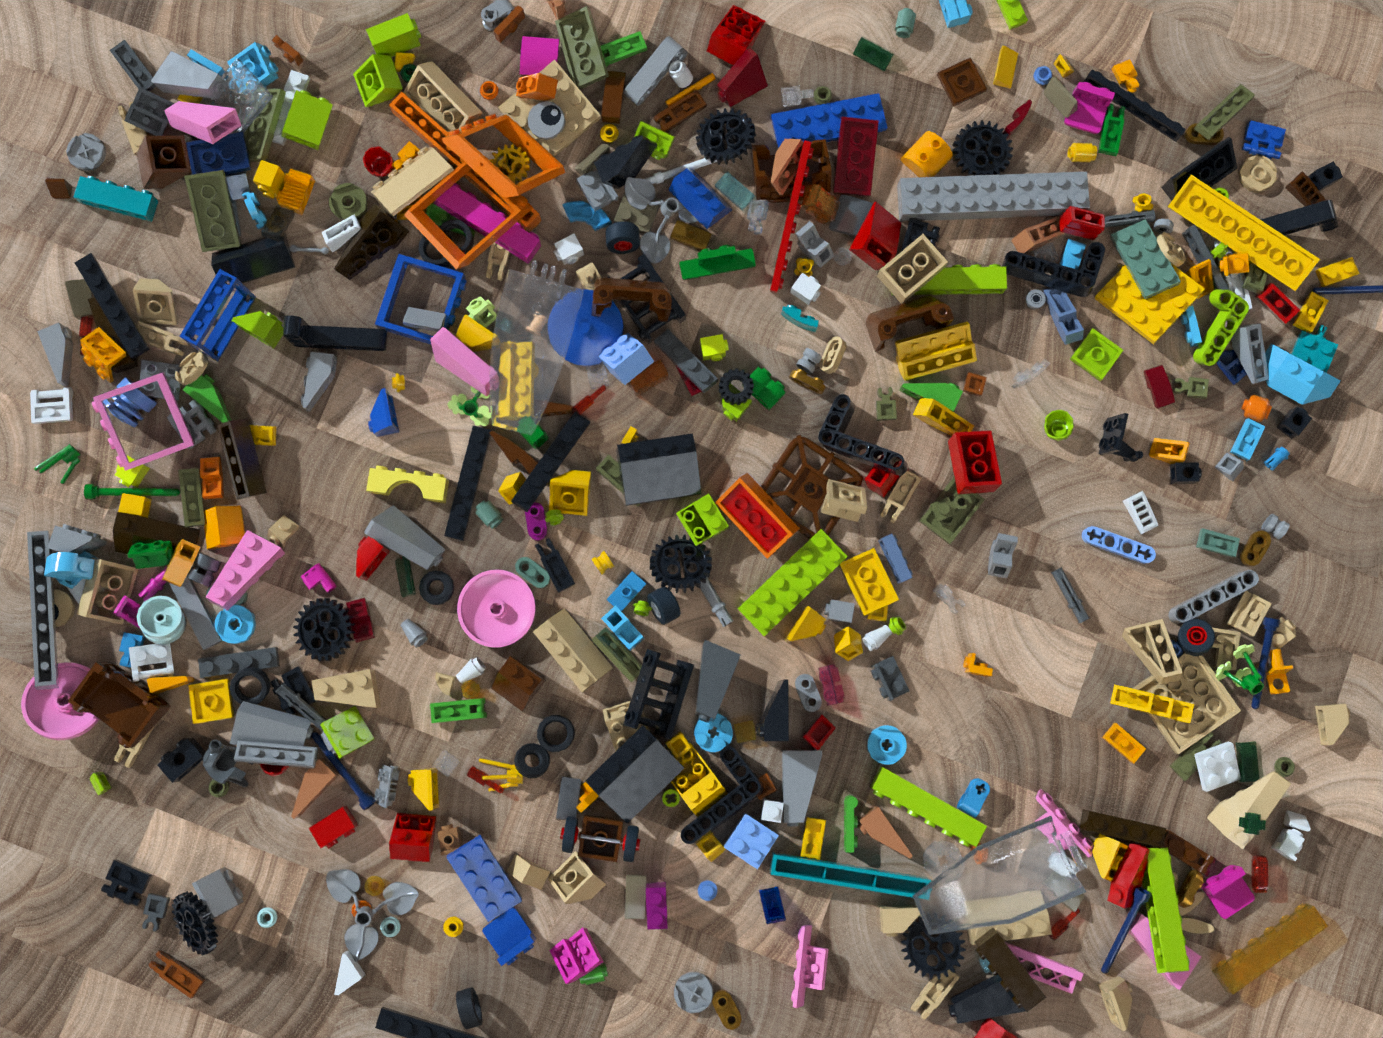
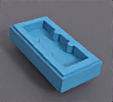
M631 571L606 600L613 606L616 605L622 612L644 588L646 583Z

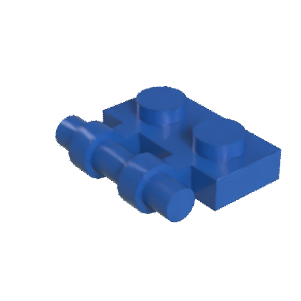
M1250 120L1247 123L1244 140L1250 141V144L1244 143L1242 150L1248 151L1252 155L1260 154L1269 159H1279L1281 152L1276 151L1275 148L1280 149L1282 147L1286 129ZM1258 144L1266 145L1267 147H1260Z

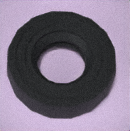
M430 571L420 581V595L429 604H444L453 595V580L443 571ZM435 580L441 581L444 585V590L439 595H433L429 589L430 584Z
M528 743L521 746L517 751L514 759L515 767L524 777L530 779L538 778L548 770L550 757L547 750L541 745ZM530 754L537 756L539 765L536 767L528 766L525 762V757Z

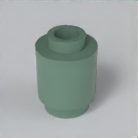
M904 8L898 12L895 31L896 35L900 38H909L913 33L916 14L912 9Z
M484 500L476 506V515L487 527L490 526L494 529L504 520L501 517L500 511L491 501L485 502Z

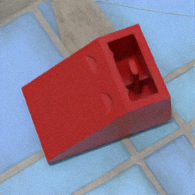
M733 5L711 34L706 52L734 65L748 48H752L766 21Z
M875 201L849 250L874 270H880L897 254L902 222Z

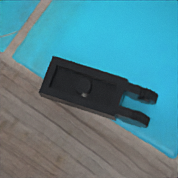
M548 538L546 539V544L552 553L545 556L544 550L539 543L535 547L557 592L560 593L575 585V582L558 550L555 549L552 541Z

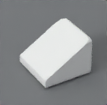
M1286 811L1283 822L1285 826L1302 831H1310L1311 828L1304 815Z

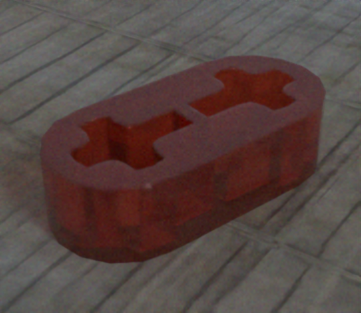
M1254 855L1251 863L1252 890L1254 893L1266 894L1268 891V861L1266 856Z

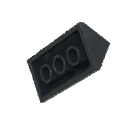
M1228 137L1172 176L1161 187L1171 201L1190 175L1212 187L1238 169L1232 138Z
M285 232L241 244L240 247L212 253L211 266L215 274L221 269L236 277L241 283L295 268Z

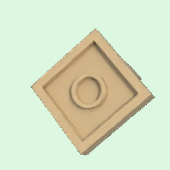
M828 479L826 484L827 494L821 507V513L858 522L861 513L865 514L867 510L865 488Z

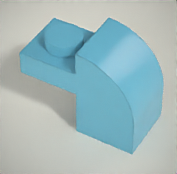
M53 553L46 559L44 576L63 580L72 576L90 580L93 577L95 559L80 557L78 553Z
M616 605L601 618L630 651L644 639L642 634Z

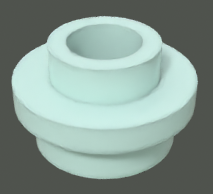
M263 908L257 914V922L261 927L269 928L277 921V913L273 908ZM265 914H269L271 916L270 921H267L265 919Z
M387 917L382 921L380 929L384 936L394 937L399 933L401 924L397 918ZM389 923L394 925L393 930L388 929Z

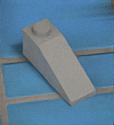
M56 323L37 332L57 383L67 387L70 380L73 351L71 338L73 335L68 327Z
M1261 324L1239 326L1231 341L1232 347L1252 384L1268 380L1269 375Z

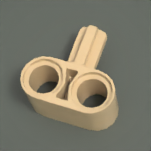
M592 262L576 271L583 287L588 290H593L594 282L602 278Z

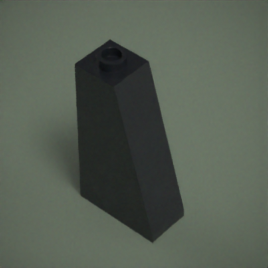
M999 975L993 976L951 997V1005H948L951 1018L954 1017L957 1024L1025 1012V1009L1017 1007L1011 999L1014 997L1011 991L1006 992L999 983L1002 981Z

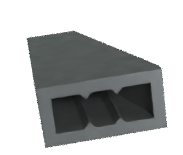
M707 640L704 641L701 651L695 715L699 716V720L709 723V721L714 722L741 654Z

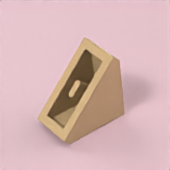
M518 854L514 855L506 871L519 882L540 890L550 873L549 870Z

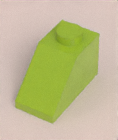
M731 383L729 384V390L732 393H741V391H739L735 386H733ZM721 398L723 414L732 421L734 419L736 422L752 404V400L748 399L747 402L741 403V405H730V402L726 403L725 399Z

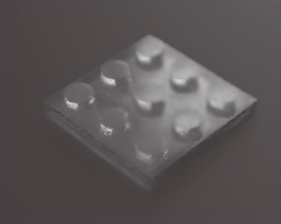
M236 58L222 75L228 86L220 98H204L202 100L205 105L236 109L242 126L232 131L231 134L244 133L273 98L268 89L241 60Z

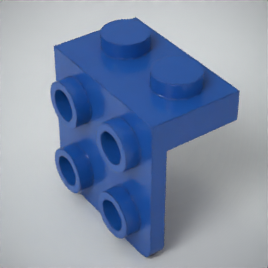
M515 907L501 914L482 930L499 955L497 961L501 966L505 963L507 965L513 963L518 959L516 955L521 951L524 954L534 947L532 943L536 940L535 935Z

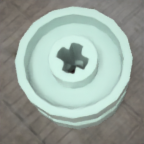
M151 597L141 605L137 613L138 626L146 638L155 644L164 645L172 643L179 639L185 631V615L178 603L170 597Z

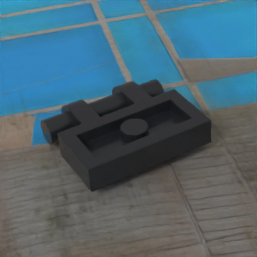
M910 218L900 252L922 234L935 246L940 238V228L933 226L932 232L927 231L929 223Z
M300 666L281 675L284 683L296 694H301L300 697L309 705L318 701L314 699L313 690ZM278 679L271 681L272 691L274 695L278 696L282 710L292 715L295 714L292 706H288V702L275 692L280 687Z
M116 859L113 860L105 878L112 881L111 886L104 884L101 891L107 893L108 897H116L123 900V903L127 905L132 904L138 907L141 899L135 897V893L143 894L152 874ZM119 886L128 888L127 893L119 890Z

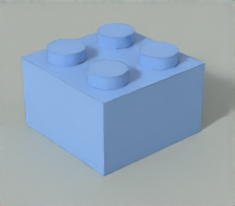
M629 333L619 337L616 343L611 347H607L599 355V358L609 372L624 385L654 362L644 345Z
M744 812L723 846L758 869L779 835Z

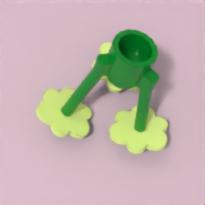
M471 386V391L476 393L473 399L466 400L467 398L464 394L452 395V400L447 405L449 409H452L453 414L469 415L476 426L489 425V419L492 418V414L487 406L479 407L477 399L481 397L487 399L490 397V394L485 396Z
M1241 645L1233 653L1236 659L1245 658L1250 668L1239 669L1236 675H1232L1229 673L1232 663L1228 661L1225 665L1221 664L1216 671L1217 680L1220 681L1222 678L1229 677L1237 687L1248 690L1252 695L1260 693L1264 688V684L1260 681L1262 676L1258 673L1249 657L1250 653L1255 651L1254 645Z

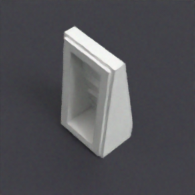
M354 214L322 232L327 246L334 252L354 236L361 227Z
M1143 491L1123 500L1140 534L1159 526ZM1139 500L1140 503L1134 506L1133 502ZM1143 507L1144 510L1137 513L1136 509ZM1146 513L1147 517L1140 520L1139 516ZM1150 520L1151 523L1143 527L1142 523Z

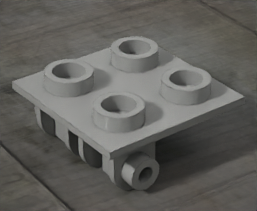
M141 360L140 380L164 372L175 399L179 401L180 383L175 379V372L180 370L179 365ZM158 381L139 387V390L151 400L152 398L165 399Z
M383 764L382 769H379L378 781H380L379 789L375 791V800H377L378 805L384 808L392 806L395 802L396 792H390V790L397 791V788L390 786L391 784L398 785V782L391 781H398L400 772L398 766L389 767Z

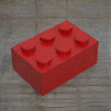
M992 431L955 432L948 440V446L958 494L995 492L1002 485Z

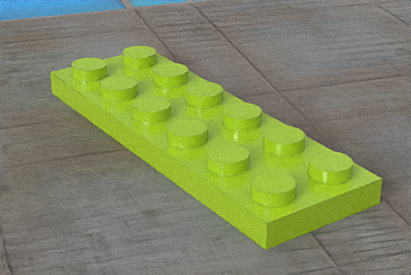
M820 529L737 609L765 636L848 556Z

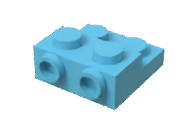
M254 42L228 61V65L243 95H248L259 86L266 87L279 78L276 73L278 72V67L270 60L271 52L265 45Z

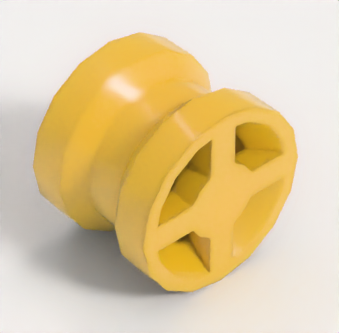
M605 551L601 552L599 557L591 559L601 575L608 568L612 569L615 567Z

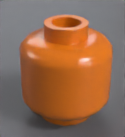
M1252 395L1249 400H1244L1241 410H1244L1245 418L1262 422L1264 419L1267 420L1272 405H1270L1269 399Z

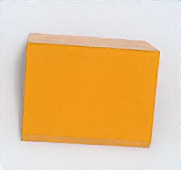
M215 506L204 511V529L208 550L239 544L245 534L242 506Z

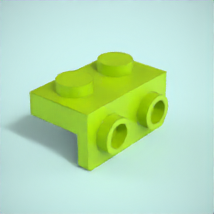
M640 121L635 136H644L657 143L658 146L651 154V157L658 160L667 158L675 136Z

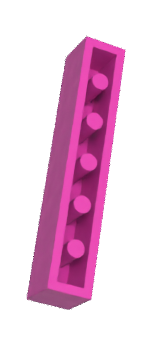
M457 183L452 185L434 201L435 205L458 220L463 221L485 237L507 218L504 213L500 211L497 213L492 210L488 203L478 201L477 197L471 192L466 193L461 190ZM518 222L495 241L496 244L527 264L530 263L541 247L538 235L531 231L530 233L525 231L524 227Z

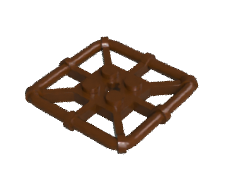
M797 435L789 443L776 463L774 462L772 470L761 487L766 492L779 472L792 480L786 490L768 493L771 498L787 496L797 503L789 517L800 528L798 531L811 539L821 529L817 511L823 504L827 494L826 484L830 478L822 473L831 462L852 476L851 478L835 481L847 484L854 483V486L861 487L864 479L857 470L834 456L833 452L830 453L810 439ZM798 445L802 466L794 475L783 466ZM804 445L826 459L819 471L807 464ZM813 484L815 491L807 493L804 486ZM800 506L812 513L816 533L793 519ZM832 516L823 531L828 536L839 521V517Z

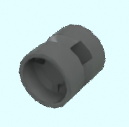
M198 552L194 561L195 566L191 567L186 577L210 587L214 579L213 573L218 571L222 562ZM200 568L207 570L205 575L199 572Z

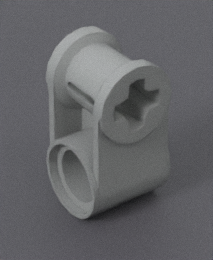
M495 0L482 10L481 18L486 30L494 31L515 9L509 0Z

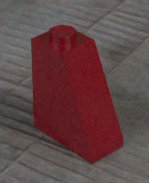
M748 48L717 84L719 90L717 94L722 103L725 102L729 107H732L768 87L758 54L751 48Z

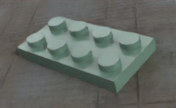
M1146 219L1111 234L1110 238L1144 299L1180 285L1181 280L1170 261L1161 251L1157 238Z

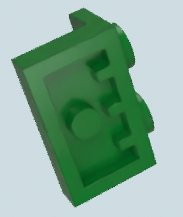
M158 540L147 544L136 543L131 546L127 555L128 558H133L136 569L168 565L174 551L171 541Z

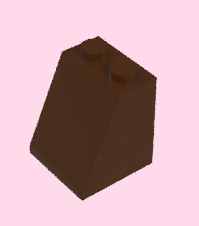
M145 136L137 151L143 189H163L191 173L184 136Z
M510 656L498 671L491 689L523 712L546 680L517 658Z

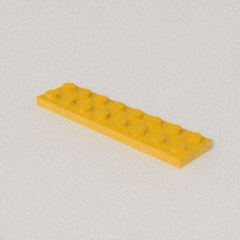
M1190 175L1168 205V208L1219 242H1223L1225 245L1228 244V248L1234 252H1248L1251 263L1293 291L1298 289L1320 260L1193 175Z

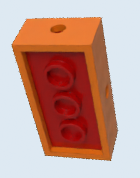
M748 473L741 476L715 502L767 559L777 552L800 529Z

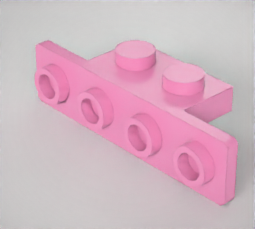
M1040 789L1035 798L1047 812L1035 820L1034 825L1058 851L1064 852L1076 843L1088 858L1091 857L1094 848L1092 841L1087 837L1085 838L1080 832L1079 827L1067 818L1065 811L1060 807L1058 808L1053 802L1052 797Z
M812 925L801 926L798 932V940L800 942L799 949L796 952L795 989L791 996L794 1008L804 1006L806 987L817 990H824L828 949L810 945Z

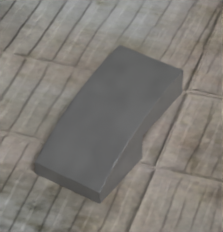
M562 777L556 819L566 820L568 816H577L578 809L576 807L579 803L581 779Z

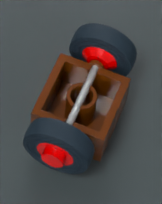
M584 815L582 831L579 832L577 827L578 818L568 816L565 827L561 829L562 851L572 853L578 839L580 840L578 857L617 862L619 849L622 846L624 851L623 861L633 862L635 851H639L641 839H637L639 827L629 825L627 834L623 839L621 836L624 820Z

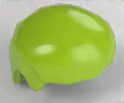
M1054 410L1046 416L1044 430L1050 439L1061 441L1067 439L1072 434L1074 427L1073 418L1067 411Z

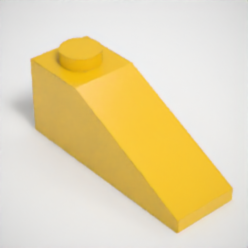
M920 398L913 413V416L950 436H953L955 432H971L974 427L973 424L935 399Z

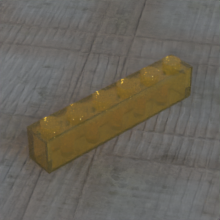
M1301 904L1295 908V912L1291 915H1285L1280 918L1277 925L1266 928L1263 931V935L1248 941L1246 947L1234 951L1231 954L1232 957L1228 960H1223L1216 964V968L1212 972L1224 990L1234 995L1323 931L1328 925L1314 906Z

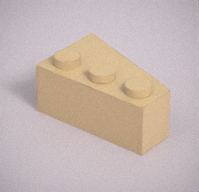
M1163 619L1124 628L1122 637L1160 685L1180 680L1183 672Z
M373 669L312 680L315 700L381 708L375 670Z

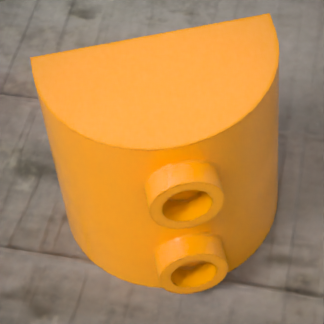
M926 131L900 158V161L918 177H935L952 159L953 154L948 144L940 136L931 131Z

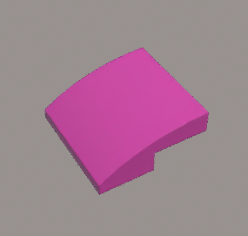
M522 36L519 74H536L553 60H556L558 63L560 39Z
M583 927L572 937L562 939L549 950L565 984H570L580 979L604 962L587 928Z

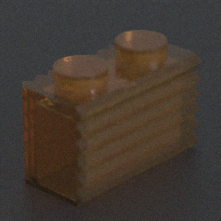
M807 185L801 206L805 208L807 214L814 216L817 222L826 224L827 222L835 221V215H837L839 204L841 203L821 185Z
M659 359L628 383L635 396L642 395V392L645 393V391L652 389V387L655 388V385L658 386V384L668 380V371L661 359Z

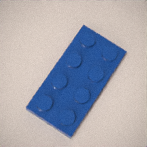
M482 835L477 836L447 855V860L488 922L522 902L520 894Z

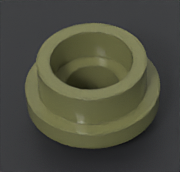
M825 86L818 87L813 94L815 102L819 105L829 103L832 98L831 90ZM824 94L826 98L822 99L819 95Z
M1280 757L1275 761L1274 769L1281 776L1288 777L1293 774L1295 765L1290 758ZM1283 763H1285L1286 765L1285 770H1282L1281 765Z
M213 779L209 784L211 795L214 797L225 796L229 791L228 781L225 784H221L222 790L219 791L217 790V785L221 783Z

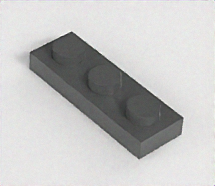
M125 40L110 49V52L138 89L141 87L151 91L156 88L151 82L153 76Z

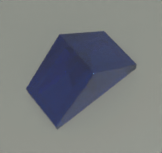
M778 886L759 890L766 924L786 921Z

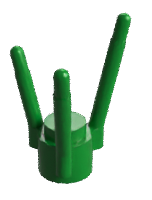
M69 444L55 455L40 463L34 470H39V473H43L61 459L67 464L72 462L60 481L61 484H64L74 467L80 462L78 457L81 454Z

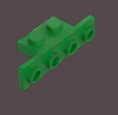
M723 245L715 250L711 248L703 249L698 253L696 259L680 261L679 265L682 280H689L754 268L756 263L753 249L736 251L735 246Z

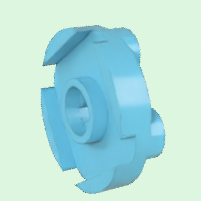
M250 191L243 193L244 202L252 219L259 223L256 224L258 230L266 227L265 224L268 223L264 212L262 210L259 211L257 207L260 205L256 194L254 192L250 193Z
M233 605L228 611L224 609L216 616L215 630L221 639L227 643L240 644L246 642L255 631V616L244 606ZM235 619H238L240 626L233 630L234 627L231 626V622H235Z
M717 713L714 722L709 721V723L698 720L694 728V736L702 749L708 752H718L730 744L733 737V729L728 719ZM716 727L719 735L710 738L711 734L708 733V730Z
M879 726L872 730L867 739V750L871 758L880 764H894L906 752V739L902 732L894 726ZM885 739L892 743V747H888V751H885L884 747L881 746Z

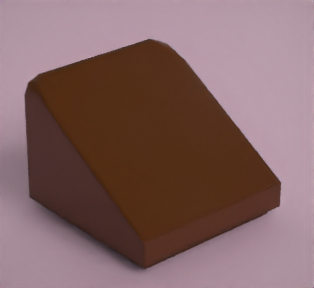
M47 178L45 180L52 198H71L72 185L65 179Z

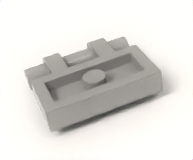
M192 400L189 403L192 408L191 410L187 411L183 406L180 410L195 446L206 439L202 433L204 430L207 429L210 435L214 434L217 430L213 426L214 422L212 419L208 418L204 413L205 409L203 406L199 405L196 400ZM171 414L167 417V419L174 427L178 435L181 437L177 425ZM198 416L201 423L197 425L192 418Z

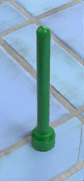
M86 484L84 487L85 499H96L99 496H122L123 493L137 496L180 495V490L177 488H100L95 484Z

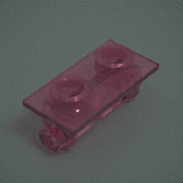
M835 664L820 667L819 679L823 685V696L827 706L844 702L843 698L845 696L842 684L835 686V682L841 681L838 667L836 668Z

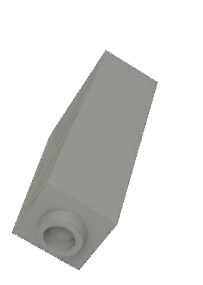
M172 51L151 80L164 93L219 99L228 86V83L218 73Z
M394 505L374 517L364 531L369 537L426 570L433 565L436 567L443 560L442 554L445 549Z
M243 701L237 710L230 744L237 745L239 740L304 746L306 740L311 739L314 728H311L312 722L307 718Z
M782 750V802L784 803L782 821L787 823V826H799V823H804L822 758V750Z

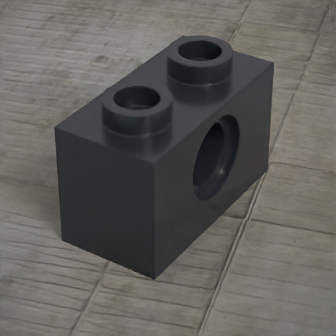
M183 738L176 744L177 748L172 752L168 751L160 758L162 761L157 764L172 783L179 782L203 761V756L206 752L194 738ZM181 753L185 756L183 764L178 760Z

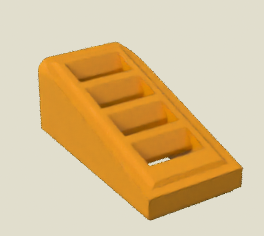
M190 676L147 679L148 687L152 694H159L194 681V677Z

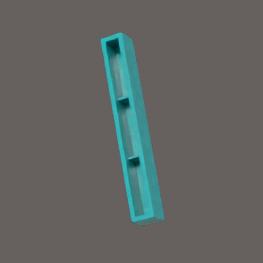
M772 852L769 870L771 875L929 900L931 880L928 877Z

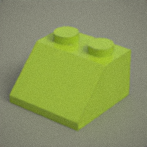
M372 54L353 74L365 107L393 99L403 89L390 55Z
M258 311L236 316L231 320L243 331L273 349L283 336V323L269 312L264 314Z

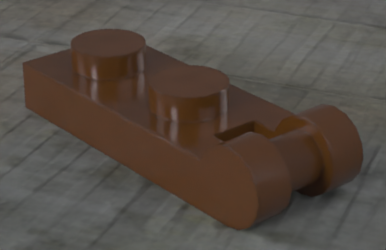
M696 89L655 115L653 119L661 126L662 131L668 133L677 125L706 108L707 104ZM669 116L671 121L667 123L665 118Z
M1170 830L1166 831L1163 848L1168 847L1170 855L1204 876H1208L1210 873L1209 868L1212 864H1215L1217 859ZM1200 857L1204 859V862L1201 866L1197 864Z

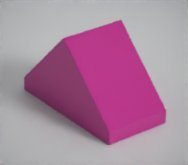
M124 595L113 614L140 628L137 622V613L141 605Z

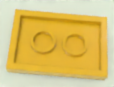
M875 548L843 561L839 565L863 616L899 601Z

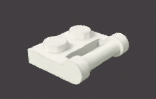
M64 387L62 390L51 391L31 390V423L43 424L73 421L72 388ZM63 397V401L40 403L41 399Z
M170 643L129 647L133 682H139L140 679L167 675L168 677H174ZM166 663L167 668L138 672V666Z

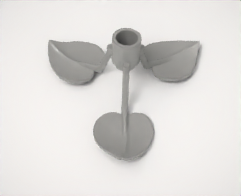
M631 177L626 179L625 195L633 208L643 210L647 204L650 206L661 205L660 210L665 218L657 233L647 232L640 239V249L648 261L653 264L659 263L667 256L670 250L669 238L660 235L669 217L678 212L679 218L686 223H695L698 220L677 198L670 197L665 202L663 200L651 202L655 198V188L649 181Z
M349 869L329 871L326 876L328 890L335 900L346 903L350 900L351 896L354 898L355 910L357 911L355 916L356 924L347 929L344 938L346 947L352 954L354 961H359L369 955L378 943L379 935L377 929L371 926L366 927L370 924L373 915L386 904L390 913L404 915L411 910L419 895V892L413 886L404 882H394L383 890L385 901L372 910L368 906L360 908L355 892L359 890L361 882L356 872Z

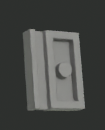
M597 170L576 178V183L594 211L611 204L614 200H618V195L613 187L602 183Z

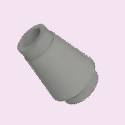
M406 619L402 622L400 626L411 645L418 648L427 641V633L413 621Z

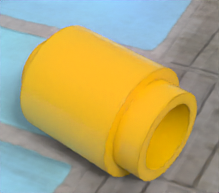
M1073 143L1068 148L1067 155L1071 162H1091L1097 157V147L1091 143Z

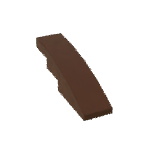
M494 431L489 432L514 466L520 462L530 475L538 463L526 451L509 439Z

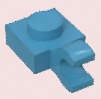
M124 632L119 649L120 652H124L120 660V666L131 668L129 647L143 646L145 636Z

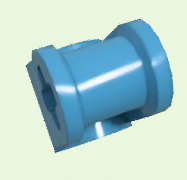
M979 778L971 780L966 791L961 796L957 808L976 818L990 792L989 784ZM976 786H981L983 788L982 791L977 790Z

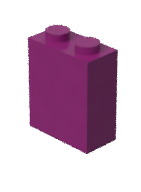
M666 882L646 883L647 930L668 929Z

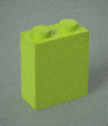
M408 13L366 29L372 46L378 55H390L393 57L396 55V52L404 53L421 46L419 38H422L415 19H410Z
M296 90L281 137L318 150L333 104L325 98L319 97L318 99L313 97L307 91Z

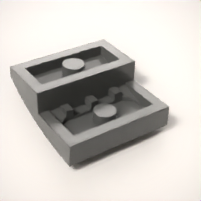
M139 87L124 121L155 136H163L169 123L164 110L175 103Z
M841 194L829 226L830 231L848 234L850 238H855L873 203Z

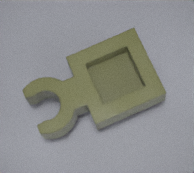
M1189 377L1188 382L1181 378L1175 379L1174 383L1180 384L1181 388H1174L1173 393L1181 394L1187 392L1186 397L1207 398L1209 379Z
M891 387L888 388L887 395L882 393V388H879L877 391V395L881 399V401H876L877 421L897 419L896 400H890L893 393Z
M963 495L956 496L952 502L947 497L930 504L936 521L940 522L955 516V509H965L967 504L963 506L958 504V500L963 498Z

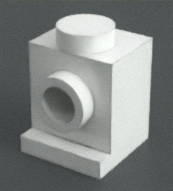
M1284 828L1271 848L1286 859L1296 861L1297 857L1294 855L1300 852L1305 839L1302 838L1303 834L1298 830Z

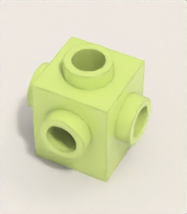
M478 297L472 300L469 306L466 307V310L470 313L468 316L485 328L498 318L493 310L495 309L494 305L488 299L485 301L483 298Z

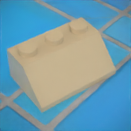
M92 558L95 559L93 577L85 581L76 614L123 625L124 620L114 615L113 612L124 595L129 598L131 597L138 569Z

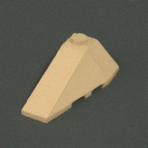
M1272 771L1255 781L1252 786L1243 791H1238L1236 795L1228 800L1221 801L1207 818L1229 840L1244 849L1257 834L1291 785V782L1277 772Z

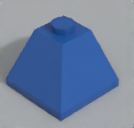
M386 388L381 389L370 414L371 421H368L370 432H373L377 437L399 433L393 396Z

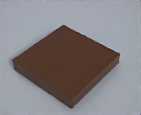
M971 57L937 73V77L953 107L987 91Z

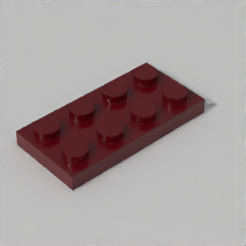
M841 117L833 193L871 196L879 120Z

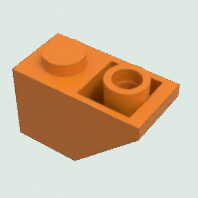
M541 73L520 77L516 84V96L542 101L555 99L558 80Z

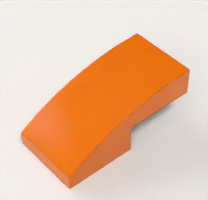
M200 458L202 497L204 499L224 498L221 458Z

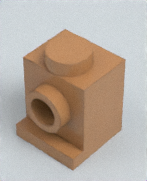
M453 824L441 826V830L437 832L440 853L443 856L450 854L463 845L459 826L453 827ZM446 836L452 838L451 843L445 841Z

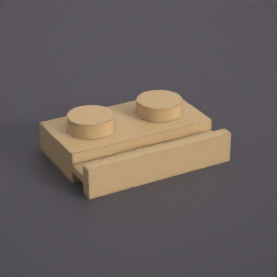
M1246 590L1241 595L1226 624L1250 637H1254L1272 603Z

